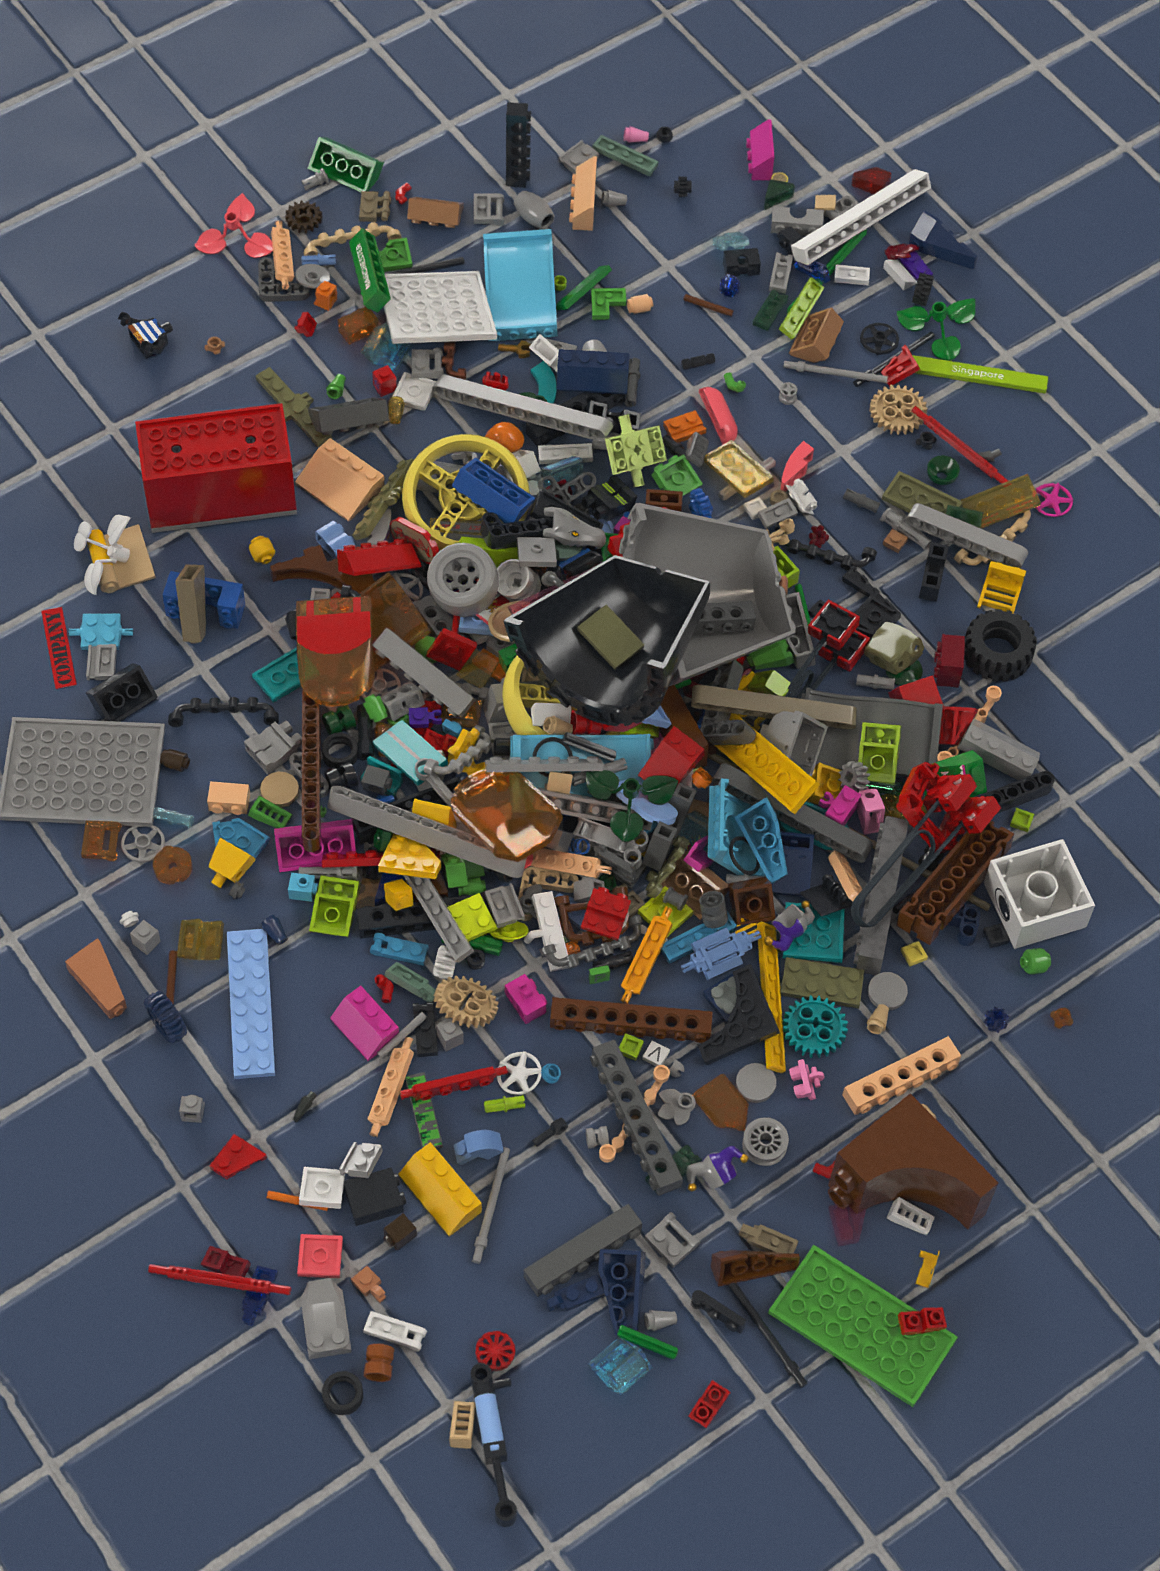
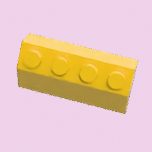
M431 1142L416 1152L398 1174L448 1236H451L482 1213L481 1201Z

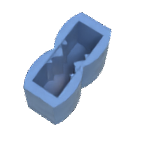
M331 521L315 531L317 542L328 552L332 559L338 558L337 549H344V545H356L354 538L348 536L342 525L337 524L335 521Z

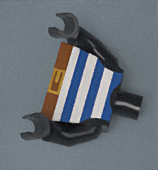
M121 312L118 317L121 320L120 324L122 326L128 325L129 337L145 359L163 352L168 344L167 334L173 331L169 322L160 325L155 318L134 319L126 312Z

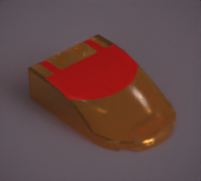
M371 595L296 601V642L299 681L304 694L314 699L318 704L334 707L353 703L359 700V696L365 691L368 692L374 682L375 647L373 644L375 643V614Z

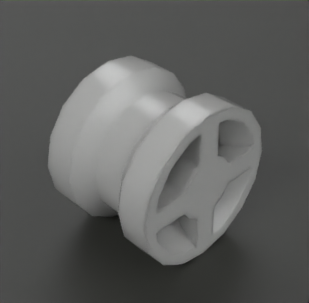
M787 382L781 385L779 394L781 403L791 405L796 401L798 389L795 384Z

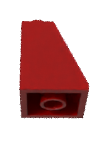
M933 675L899 686L888 692L889 697L892 699L943 704Z

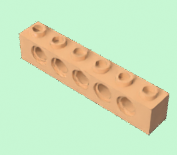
M948 1036L846 1086L843 1097L854 1115L867 1113L873 1106L877 1104L883 1105L895 1095L897 1097L901 1096L907 1089L911 1087L917 1088L929 1078L935 1079L942 1072L955 1069L959 1065L961 1054ZM934 1058H938L942 1062H936L934 1061ZM916 1067H922L924 1071H920ZM899 1075H904L907 1079H901ZM885 1083L888 1084L890 1087L885 1088L881 1084ZM865 1092H869V1093H871L873 1096H870V1097H869V1096H866L864 1093H865Z

